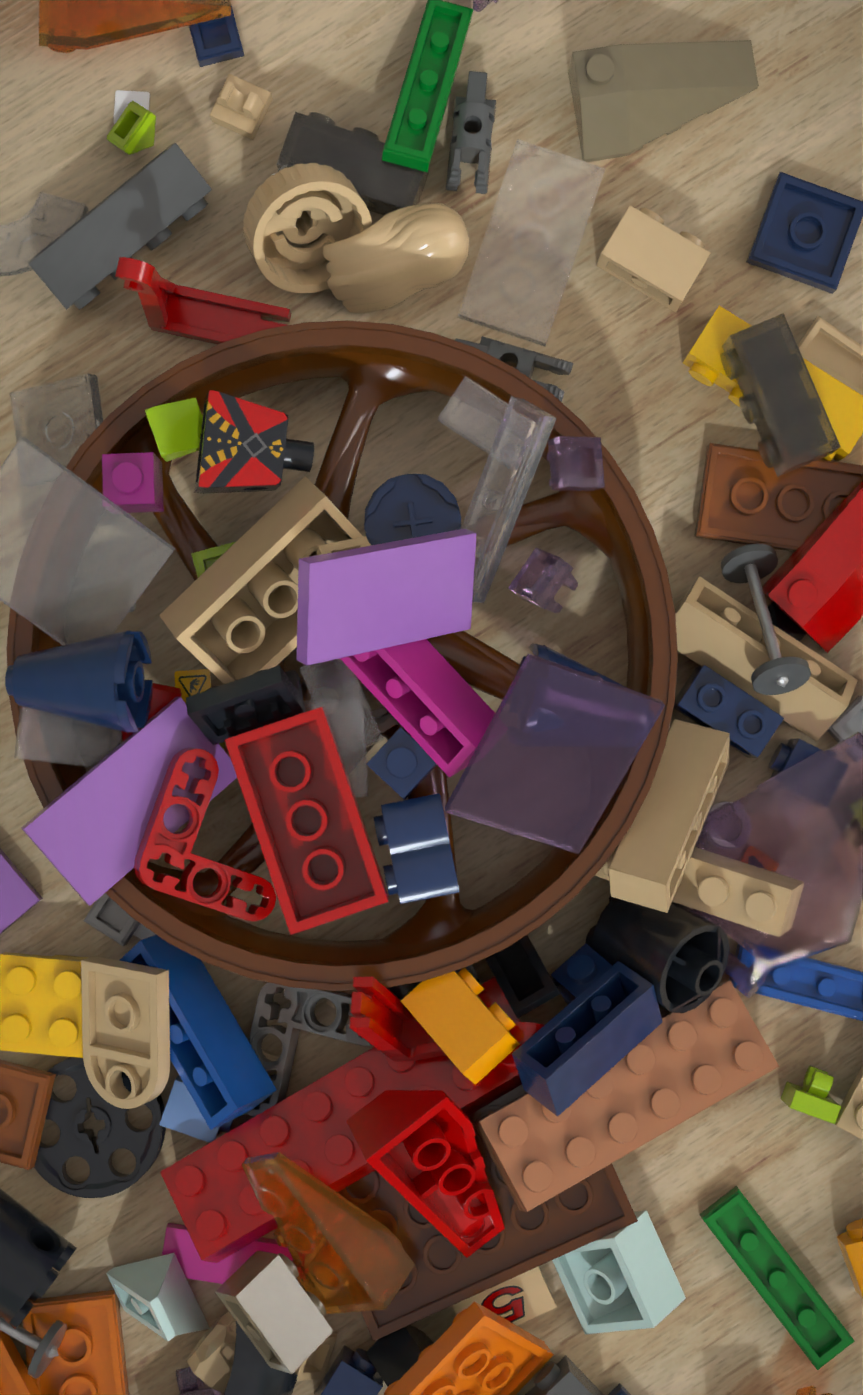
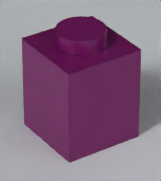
M153 452L102 454L103 505L113 513L164 512L162 461Z

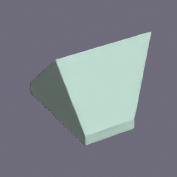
M175 1253L117 1266L106 1273L124 1311L165 1340L170 1341L176 1335L209 1329Z

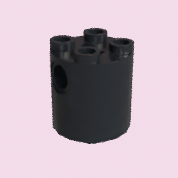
M611 894L609 904L601 913L597 924L588 932L585 942L612 966L620 961L652 983L658 1004L674 1013H685L695 1009L711 995L721 981L728 963L730 950L727 934L720 926L684 905L672 902L668 913L611 897Z
M1 1188L0 1318L16 1329L34 1306L28 1301V1298L35 1302L38 1297L41 1298L59 1275L57 1271L62 1269L77 1247Z

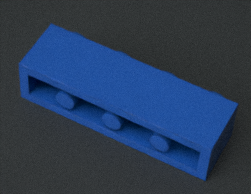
M158 935L140 940L119 960L169 970L170 1060L210 1130L250 1112L277 1091L202 960L169 944Z

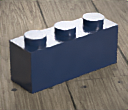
M620 961L615 963L512 1053L524 1090L558 1117L663 1022L654 985Z

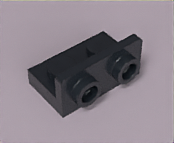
M280 665L257 671L253 675L221 686L211 687L204 692L186 698L187 714L213 745L224 742L225 739L305 712L299 675L295 670L284 672Z

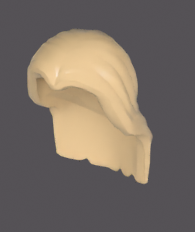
M443 203L418 204L391 211L366 230L352 237L323 246L324 258L329 260L326 264V269L331 273V276L327 279L329 289H331L337 300H343V306L349 312L364 314L391 308L424 289L438 287L454 278L461 271L469 256L470 237L466 225L458 212Z

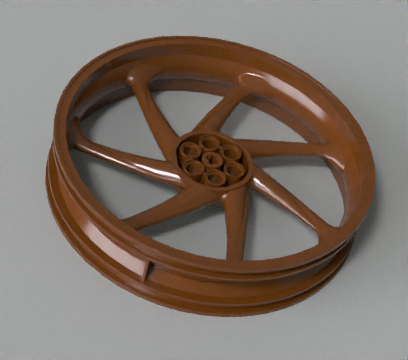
M350 320L304 322L261 330L220 343L176 364L142 386L111 412L76 451L55 481L34 522L20 560L10 604L6 647L8 668L9 665H14L15 659L19 655L69 644L65 634V624L74 579L86 546L107 509L103 505L102 454L153 452L162 461L164 512H153L194 581L198 577L191 553L218 546L176 490L169 475L172 460L166 462L161 457L145 409L196 398L203 415L204 398L209 390L240 398L280 384L314 378L341 377L347 382L349 390L314 485L327 496L347 519L349 517L360 459L371 421L379 405L401 396L435 391L457 399L491 416L510 429L550 463L562 477V488L559 492L463 524L461 529H468L476 533L475 562L531 536L563 526L580 533L610 559L623 605L628 650L626 687L645 696L647 707L652 709L653 716L646 737L639 736L634 745H584L590 763L588 804L567 835L539 865L514 886L474 910L466 909L462 906L459 893L425 899V903L412 918L383 939L331 941L307 939L268 931L234 919L226 913L154 890L140 882L134 868L105 892L140 924L169 944L208 964L260 981L293 988L330 991L356 990L353 988V977L373 976L383 986L388 988L425 981L468 967L509 947L544 924L577 896L604 866L631 827L651 788L666 746L675 703L678 665L676 615L668 572L655 532L635 490L612 455L585 423L541 385L516 368L475 347L432 332L394 324ZM465 631L427 639L472 688L509 703L519 663ZM284 658L278 665L281 666L284 672H287L285 668L286 658ZM334 659L310 665L309 670L299 677L305 712L315 709L313 700L318 691L330 688L339 695V707L336 712L328 715L349 776L381 737H386L389 740L400 727L407 734L409 733L384 706L378 710H370L363 706L361 692L365 685L347 666L344 668V671L338 670L336 666L339 662ZM9 695L15 734L28 776L43 808H45L87 772L82 763L71 728L74 719L19 706L16 704L14 697ZM437 765L408 796V799L440 793L457 876L447 776ZM253 823L218 861L219 863L252 874L265 861ZM148 861L147 868L154 871L152 880H156L160 873H165L179 878L180 881L175 886V889L179 890L181 888L180 882L183 871L170 869ZM211 868L205 872H197L193 878V888L199 896L212 894L218 886V876ZM231 875V883L236 878L235 875ZM230 884V890L227 895H231L237 888Z

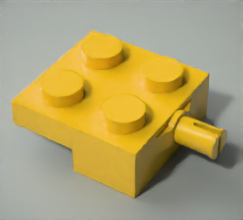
M9 952L0 954L1 1051L83 1058L81 960L89 957L57 954L54 956H41Z

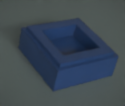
M232 6L187 17L200 67L245 56Z

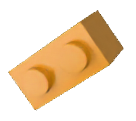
M462 968L458 973L453 971L422 981L401 1002L460 1072L476 1085L520 1044L509 1032L516 1024L496 1002L489 1008L482 1002L477 995L484 988L466 968Z

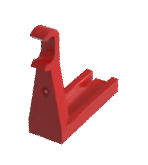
M119 257L115 277L125 280L123 288L138 292L148 325L152 331L218 345L257 331L288 326L287 324L263 320L262 317L290 322L292 313L288 308L176 285L162 278L151 264L133 258Z
M373 976L353 977V988L358 992H352L351 1014L354 1017H350V1029L393 1061H415L446 1055L401 1000ZM514 1022L516 1025L509 1032L519 1044H524L544 1025L533 1022Z

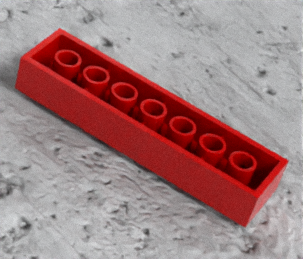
M495 977L481 984L484 990L477 996L488 1008L496 1002L513 1022H521L514 1014ZM522 1044L517 1046L476 1085L460 1072L447 1055L415 1061H393L373 1047L162 1170L160 1174L201 1260L213 1263L220 1262L375 1171L365 1160L346 1121L385 1090H443L469 1116L522 1084L512 1053Z

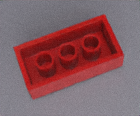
M319 707L225 739L290 935L387 903L389 895L325 707Z

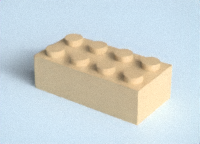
M304 476L159 616L174 637L223 684L253 675L260 670L273 668L297 647L299 558L316 556L318 545L363 536L327 496Z

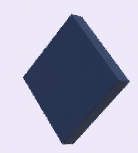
M780 172L776 178L746 263L833 294L837 290L863 217V201Z

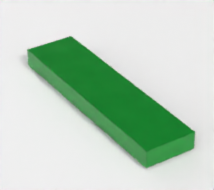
M442 0L427 1L383 148V161L428 173L472 20V8Z
M737 1186L699 1214L817 1370L855 1342Z

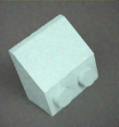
M647 1210L634 1212L638 1220L637 1222L552 1260L585 1334L654 1328L686 1299Z

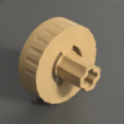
M301 163L279 170L278 173L271 175L257 188L255 194L249 200L244 214L243 234L253 259L268 281L278 288L289 292L315 293L329 289L327 279L331 276V273L326 269V264L329 260L324 258L323 246L352 237L372 226V220L365 202L351 181L343 173L327 165ZM282 231L284 235L277 236L276 232ZM322 233H325L318 241L302 247H293L285 239L287 238L290 242L296 244H307L316 240Z

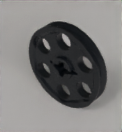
M69 1057L54 1065L47 1072L55 1073V1078L58 1075L70 1076L76 1083L77 1091L72 1100L64 1101L59 1099L52 1089L46 1119L52 1120L58 1125L60 1138L54 1145H46L40 1141L34 1168L50 1185L76 1197L102 1198L129 1188L151 1168L162 1149L166 1127L159 1125L165 1110L161 1094L144 1104L151 1110L153 1115L150 1127L137 1129L129 1122V1109L116 1107L97 1093L87 1076L83 1058ZM122 1072L123 1085L131 1092L130 1079ZM91 1112H94L96 1120H104L105 1127L98 1131V1139L97 1136H94L92 1129H85L83 1122L90 1118ZM124 1148L134 1154L136 1167L133 1172L122 1174L114 1169L112 1155L115 1150ZM78 1156L87 1161L90 1167V1174L86 1181L77 1182L68 1176L66 1163L70 1157Z

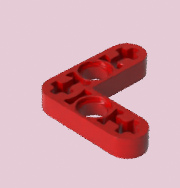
M197 748L182 749L173 756L168 766L135 857V874L141 883L154 890L247 921L256 922L263 920L271 914L276 903L275 889L269 881L254 874L191 853L218 779L219 768L214 756L206 750ZM196 757H199V767L205 770V775L202 779L194 778L188 791L198 794L196 803L187 797L172 795L174 786L182 790L186 788L189 775L182 771L184 763H194ZM182 804L189 812V823L182 831L172 833L164 826V813L170 806ZM162 852L166 853L164 861L167 864L184 870L179 890L175 889V886L179 883L180 879L174 876L160 873L156 880H152L154 871L147 868L150 858L158 860ZM189 859L190 863L184 869V860ZM211 868L218 876V886L212 894L199 896L194 891L193 878L201 869ZM231 875H235L236 878L231 883ZM230 884L245 891H252L254 885L257 884L256 893L262 896L260 904H251L248 911H245L247 908L245 901L227 895L230 890ZM226 897V905H222L221 903Z

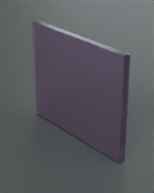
M528 653L450 796L445 810L449 814L506 831L511 835H519L579 854L665 705L662 700L605 681L598 675L591 676Z

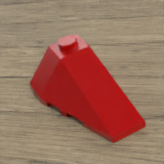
M863 481L762 586L764 595L826 653L853 628L863 615Z
M385 1090L346 1121L365 1160L466 1258L505 1229L493 1189L485 1172L486 1166L474 1137L476 1135L469 1117L443 1090Z

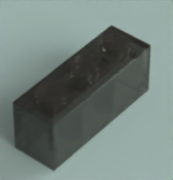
M295 112L277 162L278 172L286 167L289 168L301 163H318L319 165H327L337 171L339 170L354 185L368 210L381 215L404 207L418 205L429 175V169L427 173L383 161L382 153L385 143L379 141V137L375 133L358 127L350 131L335 126L334 120L317 112H310L308 116Z
M784 313L728 337L722 346L724 352L720 354L721 362L730 380H737L743 394L739 398L740 407L746 421L749 424L755 423L762 439L758 442V449L765 465L768 468L774 467L777 477L827 457L838 450L841 446Z

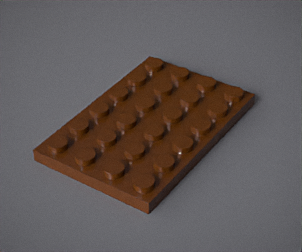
M521 1084L468 1116L473 1125L476 1135L474 1137L486 1166L485 1172L493 1189L505 1226L504 1230L468 1258L376 1170L317 1204V1207L372 1340L375 1341L637 1222L638 1220L613 1164L611 1163L528 1212L520 1211L473 1123L527 1093Z

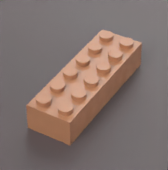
M731 981L718 985L711 995L695 1009L685 1013L670 1012L662 1016L663 1022L558 1117L530 1094L525 1093L473 1123L520 1211L528 1212L779 1067Z

